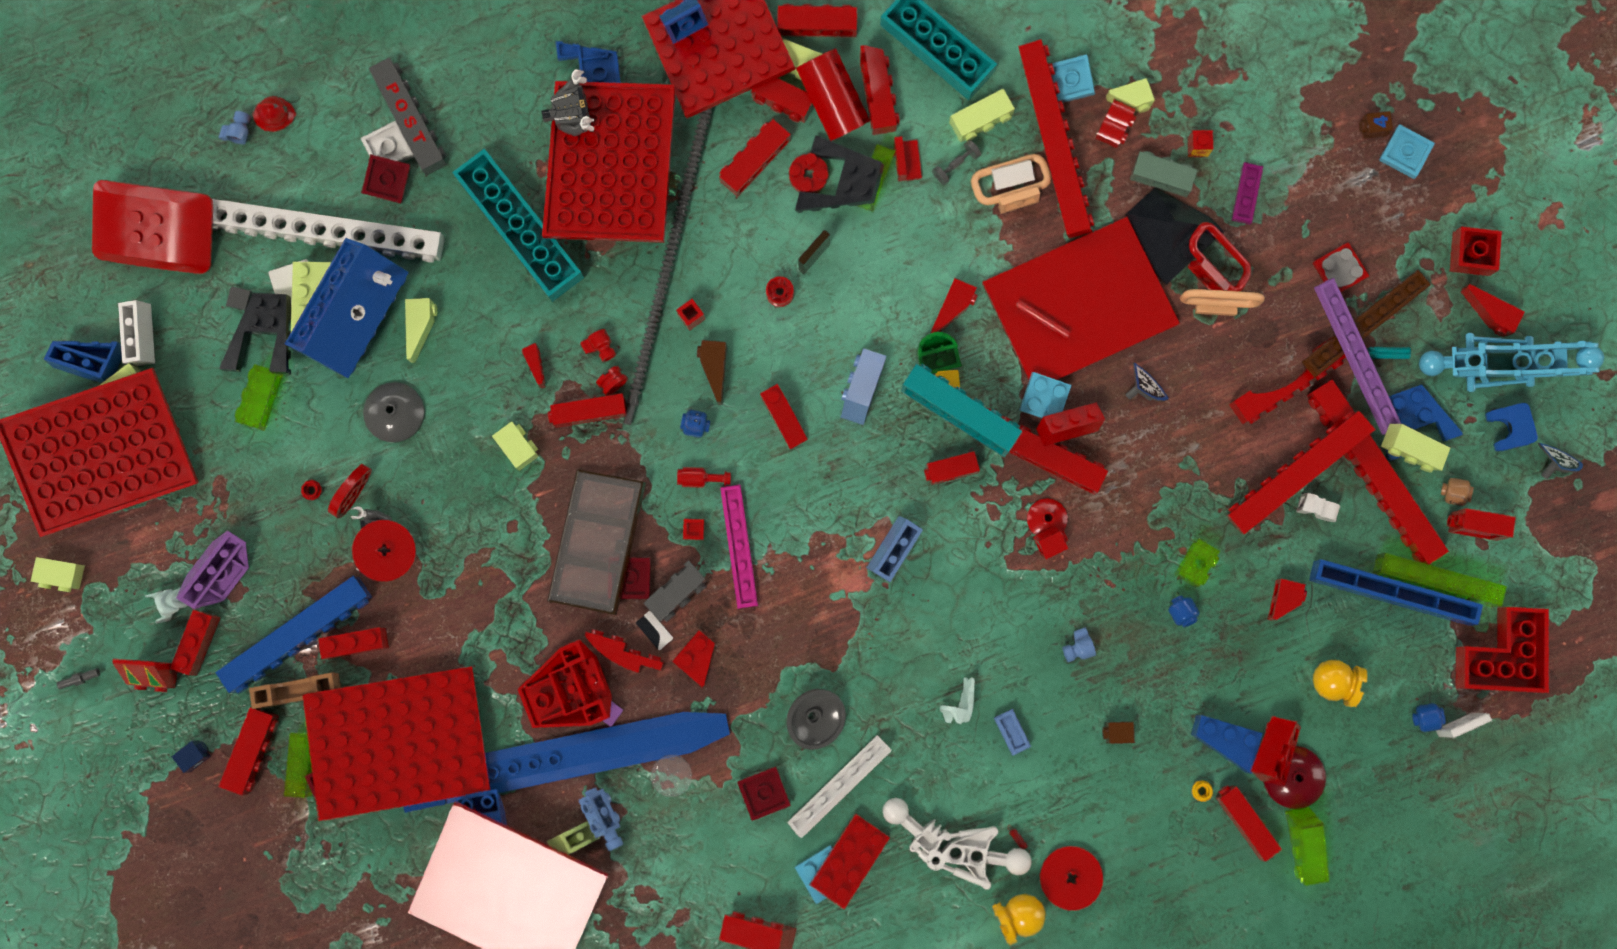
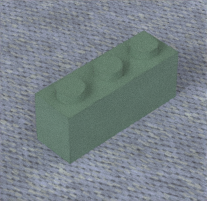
M1144 151L1139 152L1136 157L1129 180L1187 198L1192 190L1197 169H1194L1190 164H1178L1170 158H1159L1151 152Z

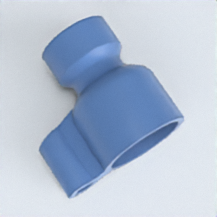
M235 111L234 123L223 125L218 138L237 144H245L249 133L246 125L250 123L251 116L242 111Z
M1086 627L1074 631L1075 645L1062 647L1067 663L1075 661L1077 657L1084 660L1096 656L1093 642L1088 635Z

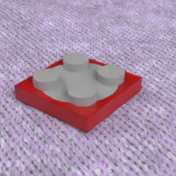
M1349 242L1312 263L1323 282L1331 278L1335 279L1340 292L1369 277Z

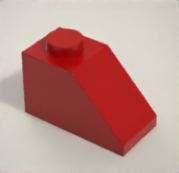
M1285 579L1276 580L1267 620H1277L1300 606L1307 596L1306 584Z

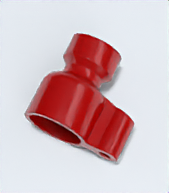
M606 329L592 333L586 340L580 343L585 354L599 351V357L602 362H606L617 355L614 349L610 347L611 339Z

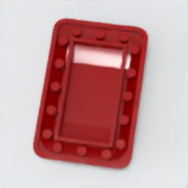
M99 180L94 184L92 252L97 259L203 274L209 271L211 267L213 201L210 196L203 193L110 180Z

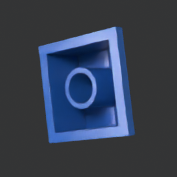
M684 0L680 5L666 10L659 16L673 44L708 25L697 0Z

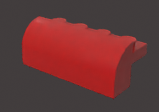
M836 48L796 67L830 141L870 122Z

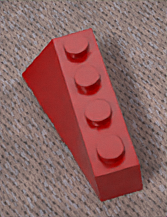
M862 45L860 46L859 62L872 135L896 132L900 120L898 112H894L896 97L895 93L891 94L890 87H893L892 76L887 73V68L890 67L889 58L884 56L883 49Z

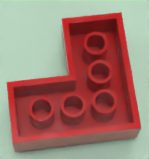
M1497 608V648L1456 647L1455 689L1549 693V609Z

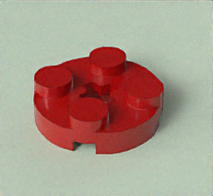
M808 153L797 157L792 162L789 168V181L797 192L818 193L826 186L828 167L823 159L813 153ZM805 171H813V178H805Z

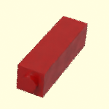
M623 393L550 405L551 411H548L549 422L553 423L555 428L621 418L627 415L626 401Z
M1226 785L1218 791L1219 795L1215 798L1261 861L1266 862L1282 850L1237 786Z

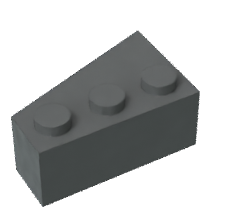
M689 560L684 564L685 567L672 575L671 579L664 586H661L644 602L646 607L660 622L664 620L666 622L670 621L676 615L674 613L679 607L683 609L691 602L690 597L694 593L698 595L707 587L705 584L708 581Z

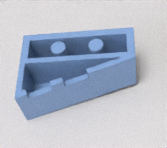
M863 348L861 356H856L853 366L857 368L855 372L851 371L847 382L850 383L849 389L845 388L841 399L845 401L841 418L864 425L886 360L885 355Z

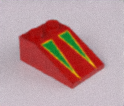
M113 659L112 663L126 685H134L135 690H147V687H155L154 691L167 692L168 688L176 687L177 671L170 669L171 663Z

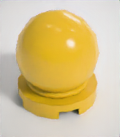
M1328 660L1322 662L1315 669L1312 681L1317 693L1325 699L1331 701L1343 699L1345 706L1357 707L1364 692L1360 691L1362 681L1367 683L1368 673L1367 669L1359 666L1351 669L1349 665L1340 660Z
M1029 894L1016 895L1008 901L1006 907L1002 906L1001 903L992 906L995 916L999 918L1001 923L1000 929L1009 946L1017 943L1016 937L1018 935L1023 937L1035 935L1042 930L1045 923L1046 912L1044 906L1035 896Z

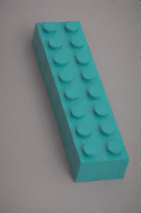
M485 148L452 172L552 302L584 279L581 271L556 239L542 237V221Z

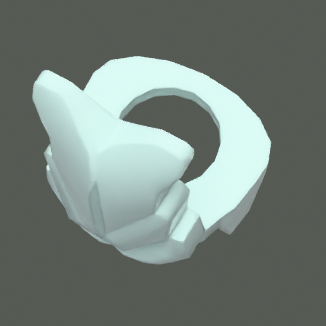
M180 588L146 595V597L154 598L161 618L155 621L156 624L170 621L173 613L188 606L176 598Z
M964 678L963 692L958 708L940 706V711L943 713L946 723H951L953 717L958 724L970 721L974 708V678L969 680Z

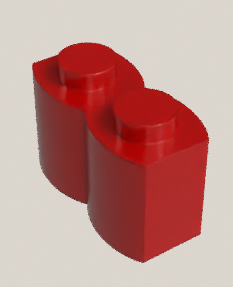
M1114 99L1095 139L1115 148L1119 144L1123 145L1128 136V133L1125 131L1128 126L1132 127L1137 117L1133 115L1136 109Z

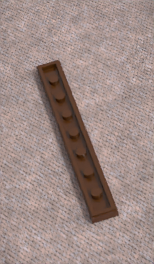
M1419 270L1412 273L1354 319L1362 340L1431 285ZM1334 335L1302 361L1314 378L1344 355L1337 336Z

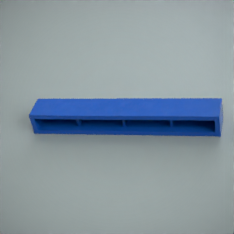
M1322 559L1313 562L1309 578L1311 582L1468 626L1479 625L1483 605Z
M352 576L215 673L228 693L237 692V694H240L249 688V683L252 681L257 682L265 677L266 671L271 668L274 670L281 666L283 659L298 654L300 652L299 648L303 645H310L318 639L316 636L320 633L329 632L335 627L333 624L339 620L344 621L349 618L353 610L365 607L372 596L361 579L357 576Z

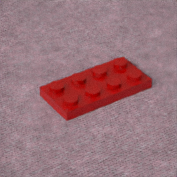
M854 814L809 883V886L840 908L845 909L890 837L859 815Z

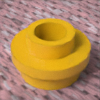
M1200 780L1192 786V795L1198 801H1208L1213 795V788L1207 781ZM1200 787H1204L1205 793L1203 795H1200L1198 792Z

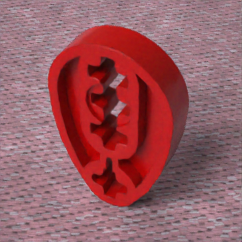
M360 464L334 494L328 507V513L338 519L343 517L362 492L372 469L364 464Z

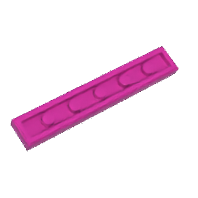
M741 485L720 487L737 608L758 606Z

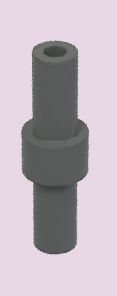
M96 668L84 673L72 674L70 678L58 681L57 687L58 689H63L72 685L84 684L86 680L100 676V671Z

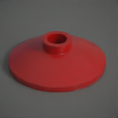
M1054 499L1038 500L1028 510L1027 524L1034 535H1038L1054 526L1060 531H1064L1067 526V512L1063 505ZM1046 514L1051 515L1052 520L1050 522L1045 520Z

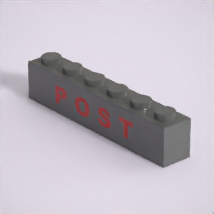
M389 57L369 67L368 69L423 173L427 176L446 166L444 158L447 155L442 146L438 148L435 143L438 141V138L433 129L429 131L427 127L429 121L424 112L420 114L418 110L420 104L415 96L411 97L409 91L412 89L406 79L402 80L400 74L403 72L397 62L393 63Z

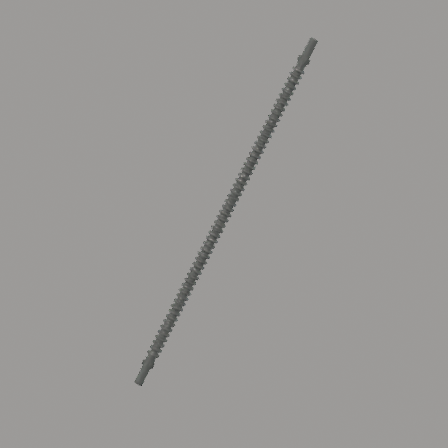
M712 108L699 114L701 118L698 119L699 124L696 125L698 129L695 130V133L697 135H694L695 140L692 141L694 146H691L693 151L689 152L691 156L688 157V160L690 162H687L688 167L685 168L687 173H684L686 178L683 179L684 184L681 185L683 189L680 192L682 194L678 196L680 198L677 201L679 206H676L677 211L674 212L676 217H673V220L675 222H672L673 228H670L672 233L669 234L670 239L667 240L669 242L666 245L668 249L665 250L666 255L663 256L665 261H662L663 266L660 267L662 272H659L661 277L658 278L659 283L656 284L658 288L655 289V292L657 293L653 295L655 297V300H652L654 305H651L652 311H649L651 316L648 317L649 322L646 323L648 325L645 328L647 332L643 334L645 339H642L644 344L641 345L642 350H639L641 355L638 358L640 360L636 362L638 364V367H635L637 372H634L635 378H632L634 383L631 386L633 388L629 390L631 395L626 402L628 404L627 415H625L623 423L626 425L632 424L635 408L639 405L638 396L642 394L640 392V389H643L641 384L644 383L643 378L646 377L644 372H647V369L645 368L649 366L647 361H650V358L648 356L651 355L650 350L653 349L651 344H654V341L652 340L656 338L654 333H657V330L655 328L658 327L657 322L660 321L658 317L661 316L660 311L663 310L661 305H664V302L662 300L665 299L664 294H667L665 289L668 288L667 283L670 282L668 280L671 277L669 273L672 272L671 267L674 266L672 261H675L674 256L677 255L675 250H678V247L676 245L679 244L678 239L681 238L679 234L682 233V230L680 229L684 227L682 225L685 222L683 217H686L685 212L688 211L686 206H689V203L687 201L690 200L689 195H692L690 190L693 187L691 185L695 183L693 181L696 178L694 174L697 173L696 168L699 167L697 163L700 162V159L698 158L701 157L700 152L703 151L701 146H704L703 141L706 140L704 136L707 135V132L705 130H708L707 125L710 124L708 119H711L709 114H712Z

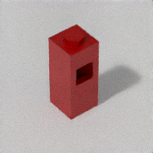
M975 451L927 463L926 469L923 471L926 481H930L931 485L978 474L980 469Z

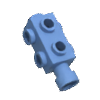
M596 787L585 792L586 797L580 799L579 803L595 838L604 835L608 851L623 845L621 837H618L615 829L620 827V817L617 812L613 811L610 805V795L604 792V789L597 791Z

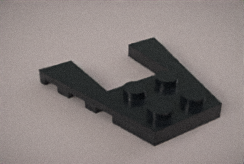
M815 135L811 153L820 158L843 160L845 162L835 196L800 191L795 211L802 213L807 210L819 211L822 208L831 207L834 209L844 205L857 206L874 203L884 164Z
M252 294L219 369L241 372L249 334L277 335L269 372L291 375V369H289L291 350H289V346L285 345L291 333L289 331V321H291V297L289 295Z

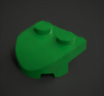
M933 332L923 337L916 351L919 366L921 364L927 366L932 370V374L938 371L961 367L962 364L957 349L958 345L955 339L944 332Z

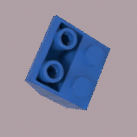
M498 789L455 797L456 802L507 826L505 809Z

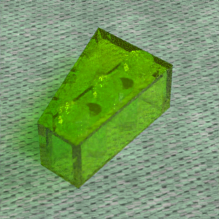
M1310 807L1285 811L1292 854L1295 861L1294 873L1296 878L1300 879L1304 886L1330 882L1323 822Z

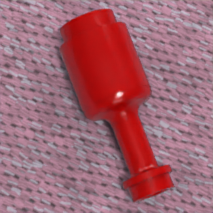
M683 467V469H678L677 485H682V487L703 488L706 482H723L725 486L730 485L731 472L707 474L705 468Z

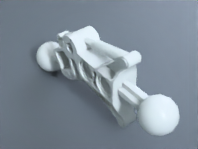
M900 798L889 799L883 806L882 813L887 822L895 825L901 824L915 836L909 846L910 851L917 852L918 856L932 870L945 869L959 878L988 890L991 884L986 876V864L1006 866L1007 870L1014 875H1023L1031 867V857L1023 849H1013L1008 854L988 851L991 840L998 834L996 826L962 830L959 833L950 834L947 832V829L940 831L941 824L934 826L935 819L924 827L921 826L909 815L908 805ZM943 839L949 841L942 850L938 849ZM951 849H961L960 856L952 857L950 855ZM974 851L982 853V857L979 860L971 858V854ZM933 857H938L939 860H938V861H933L932 858H933ZM945 862L966 865L970 872L957 867H950L945 865Z

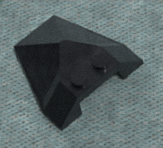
M1157 188L1149 192L1126 213V217H1128L1155 274L1165 285L1171 282L1195 259L1189 249V240L1201 223L1210 222L1222 234L1225 232L1211 217ZM1205 230L1197 242L1200 252L1210 246L1216 238L1208 230Z

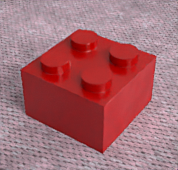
M1463 226L1452 233L1450 272L1491 276L1499 271L1502 231Z

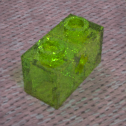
M1199 538L1195 539L1174 575L1195 588L1204 585L1210 576L1207 574L1211 567L1214 568L1220 559L1218 557L1220 551ZM1201 560L1200 565L1202 567L1196 568L1197 563L1195 561Z

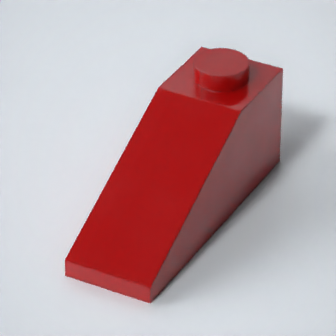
M954 278L930 333L941 332L967 311L969 305L974 306L978 296L975 294L977 287Z
M1471 284L1462 288L1461 293L1487 327L1494 330L1496 335L1508 337L1515 333L1525 311Z
M776 384L760 393L764 405L789 449L791 450L807 441L808 439L779 385Z

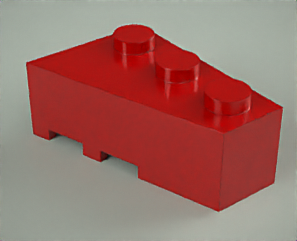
M1274 716L1271 717L1270 722L1268 721L1266 733L1251 768V772L1260 781L1285 787L1301 726L1297 722Z
M733 911L732 914L724 915L719 940L749 949H792L797 928L785 926L779 922H767L763 918L752 916V918L745 917V913Z

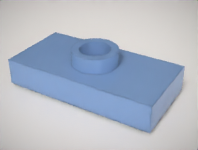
M1013 709L994 717L1012 756L1031 747Z

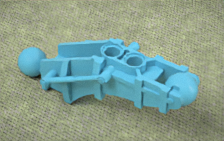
M1467 333L1465 334L1466 348L1452 347V356L1446 357L1438 351H1427L1419 359V368L1427 376H1436L1443 372L1444 369L1453 368V376L1456 378H1467V391L1474 392L1476 388L1526 383V386L1533 387L1535 386V378L1593 375V373H1599V368L1604 363V354L1599 348V343L1586 341L1534 345L1532 336H1526L1525 340L1474 337V334ZM1474 342H1479L1478 347H1474ZM1488 342H1490V343H1513L1514 346H1496V345H1489ZM1579 349L1576 354V363L1580 368H1568L1567 350ZM1487 353H1517L1512 361L1517 370H1488ZM1544 355L1551 357V363L1547 366H1542L1539 363L1540 358ZM1473 356L1481 357V363L1478 366H1471L1470 359ZM1523 356L1529 359L1528 365L1519 367L1517 364L1518 359ZM1491 377L1516 378V380L1490 382ZM1475 378H1480L1482 383H1475Z

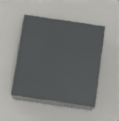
M231 286L226 306L245 311L253 292Z

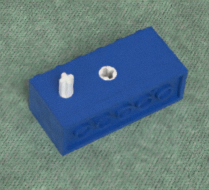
M345 238L286 340L285 345L322 366L349 378L355 371L360 357L366 352L369 341L375 336L380 322L384 320L390 304L395 301L396 294L405 283L409 272L367 245Z

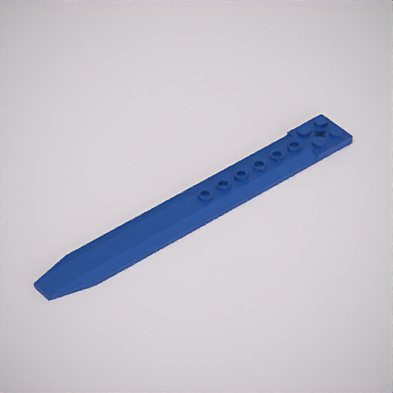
M680 712L485 753L490 790L498 789V792L501 793L689 754L729 735L727 716L723 713ZM454 797L403 806L404 813L456 802V799Z

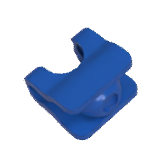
M1527 403L1492 410L1485 414L1487 422L1500 421L1508 427V436L1493 444L1496 452L1526 446L1536 442L1538 439L1531 410Z

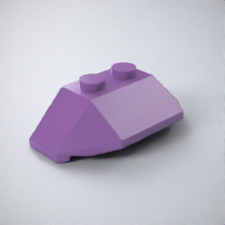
M229 531L215 539L186 575L176 598L193 609L224 601L249 568L246 542Z

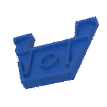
M556 41L558 61L579 59L580 70L584 71L581 77H586V82L621 83L617 52Z
M1423 385L1389 396L1401 424L1415 430L1435 423L1443 442L1463 435L1461 430ZM1386 449L1385 457L1388 462L1400 458L1390 455Z

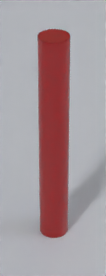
M1019 300L1015 306L1066 339L1070 335L1071 331L1023 301Z

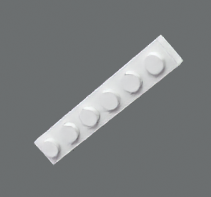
M877 735L787 823L800 838L805 836L892 750Z

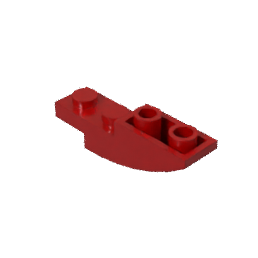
M592 629L591 633L585 632V637L601 654L626 669L641 673L642 666L660 671L663 670L665 663L660 662L661 657L649 654L648 658L640 656V651L630 648L628 652H625L627 643L623 642L624 638L612 635L610 639L603 637L604 632Z

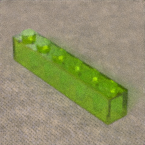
M1389 553L1377 555L1373 570L1375 575L1489 607H1500L1503 605L1507 588L1505 585Z

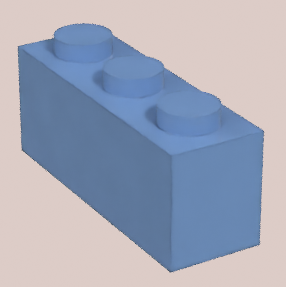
M898 516L866 568L886 581L891 582L923 529L909 520Z

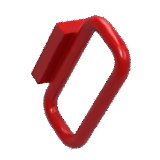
M1210 222L1201 223L1189 240L1190 252L1197 260L1191 261L1188 268L1209 290L1241 292L1251 276L1252 269L1250 263L1215 225ZM1205 230H1208L1242 266L1243 275L1235 286L1198 249L1197 242Z

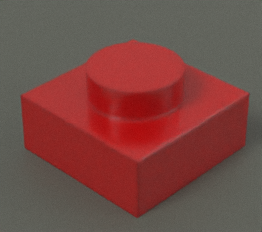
M684 519L683 540H704L705 520Z

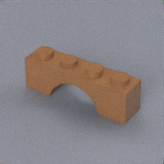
M327 673L301 680L249 688L252 709H261L303 701L302 694L338 689L341 686L339 673Z

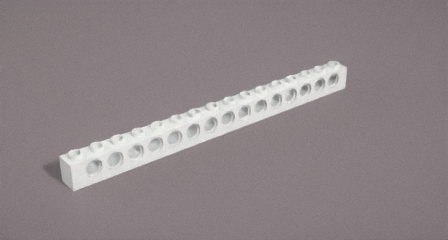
M212 199V230L217 231L218 228L235 234L238 231H242L249 236L262 234L269 239L282 237L289 242L303 240L304 243L309 245L323 243L324 246L335 248L336 245L341 246L345 238L363 243L374 251L383 252V255L390 257L398 254L402 255L403 258L411 260L418 257L426 262L441 261L445 240L441 232ZM227 213L226 219L221 220V216ZM247 216L246 221L240 223L241 218ZM263 219H267L266 224L260 226V222ZM286 222V226L283 229H279L280 224ZM302 225H306V229L299 232V228ZM321 228H326L324 234L318 235ZM345 230V235L342 238H338V234ZM365 233V238L358 241V236ZM381 236H385L384 242L377 244V240ZM401 239H405V243L402 246L397 247V242ZM425 242L422 249H416L418 243Z

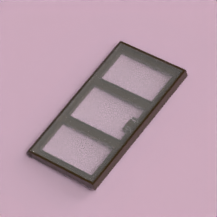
M576 470L548 594V602L617 615L644 495L645 482Z

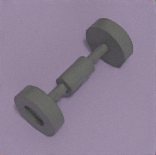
M971 140L965 142L964 147L967 152L950 162L949 167L944 171L939 166L932 169L933 175L942 185H946L949 182L947 173L961 165L968 155L974 159L981 156V152Z

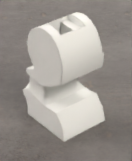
M1305 493L1300 496L1296 512L1303 514L1314 513L1318 519L1336 522L1341 506L1326 501L1325 498L1321 499L1318 495Z

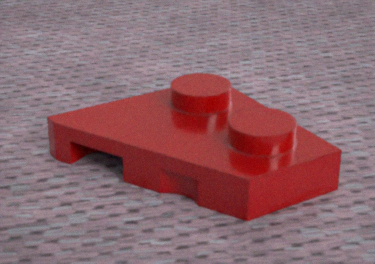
M699 630L672 662L703 688L715 643Z

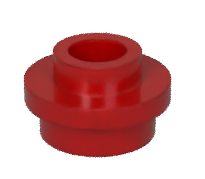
M315 480L306 481L301 487L302 496L307 500L318 499L322 494L321 484ZM311 487L315 488V492L313 494H310L309 489Z

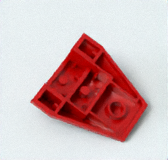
M581 640L561 647L517 689L532 728L591 726L610 718L612 694L597 656Z

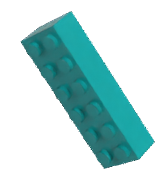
M895 0L881 15V27L968 101L995 73L997 63L924 1Z
M916 364L903 383L901 392L1005 458L1022 432L1019 429L1020 426L1011 420L1007 422L1001 418L1002 414L994 409L988 410L979 399H971L966 396L967 392L962 388L952 387L946 378L940 375L936 377L927 366Z

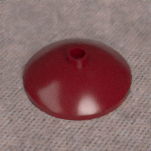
M1296 746L1285 787L1264 781L1263 784L1268 795L1277 804L1286 808L1302 809L1315 803L1322 795L1326 785V772L1316 754L1309 749ZM1297 774L1301 775V780L1299 782H1297L1295 779Z

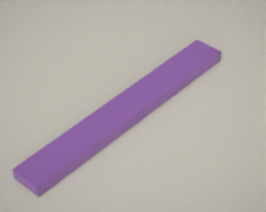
M1331 278L1315 286L1314 289L1382 435L1386 434L1389 424H1401L1336 281L1334 278Z

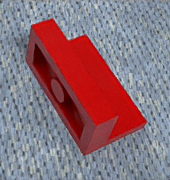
M902 136L894 137L898 182L922 179L918 141H903Z

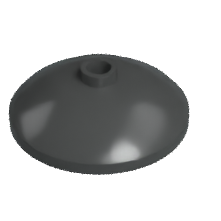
M398 382L385 383L374 389L366 399L363 409L364 422L368 430L378 439L391 443L405 441L416 434L423 423L425 415L424 404L420 395L410 386ZM389 407H393L392 413L387 412Z
M813 689L803 693L793 702L787 714L786 727L789 736L797 745L805 749L814 750L828 746L840 735L846 719L844 704L836 694L826 689Z

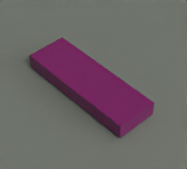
M1246 162L1242 164L1231 221L1248 225L1252 224L1264 166Z

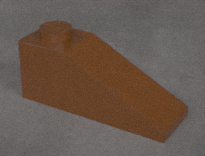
M702 340L701 346L697 347V358H700L717 404L722 405L727 344L721 341Z

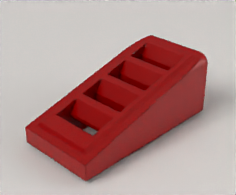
M533 343L523 348L522 353L538 386L544 388L545 378L538 345Z

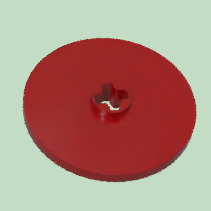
M377 520L365 525L357 533L352 544V558L357 569L367 578L379 582L393 581L402 577L411 568L416 554L415 542L410 532L401 524L390 520ZM382 546H386V549L390 551L385 556H382V552H378V549H381Z
M1064 846L1054 850L1044 860L1040 870V884L1047 899L1055 906L1064 910H1080L1091 905L1099 896L1103 886V872L1099 862L1090 852L1076 846ZM1068 873H1071L1072 875L1076 874V877L1074 878L1076 881L1075 883L1066 881L1068 879Z

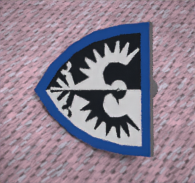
M1133 363L1136 386L1125 394L1126 397L1131 400L1139 393L1149 401L1152 399L1160 402L1168 400V396L1156 380L1139 365Z
M1538 443V446L1552 461L1541 474L1545 479H1548L1555 470L1564 473H1576L1583 468V463L1555 447Z

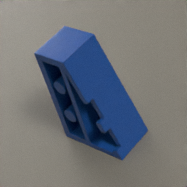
M52 341L44 360L55 369L103 383L117 371L122 360L121 344L119 342L99 343L98 341H92V343Z
M1196 715L1191 735L1245 773L1252 774L1251 768L1257 756L1263 733L1203 715Z

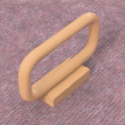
M1029 154L978 170L971 178V186L976 199L981 204L994 205L998 203V208L1002 214L1038 203L1039 191L1051 183L1052 176L1049 166L1042 156ZM1025 160H1031V162L1039 164L1044 176L1041 182L993 197H985L983 195L979 179L992 175V169Z
M1190 289L1183 292L1180 296V301L1184 304L1195 305V314L1236 316L1237 307L1253 308L1261 305L1265 300L1264 295L1255 292Z

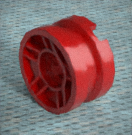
M779 276L772 278L767 283L766 297L769 303L776 307H785L790 304L794 297V288L790 280ZM782 288L784 293L782 295H778L776 293V290L778 291Z
M614 366L605 375L602 374L596 381V384L599 388H603V393L606 396H609L619 390L628 381V378L625 374L621 373L619 366Z

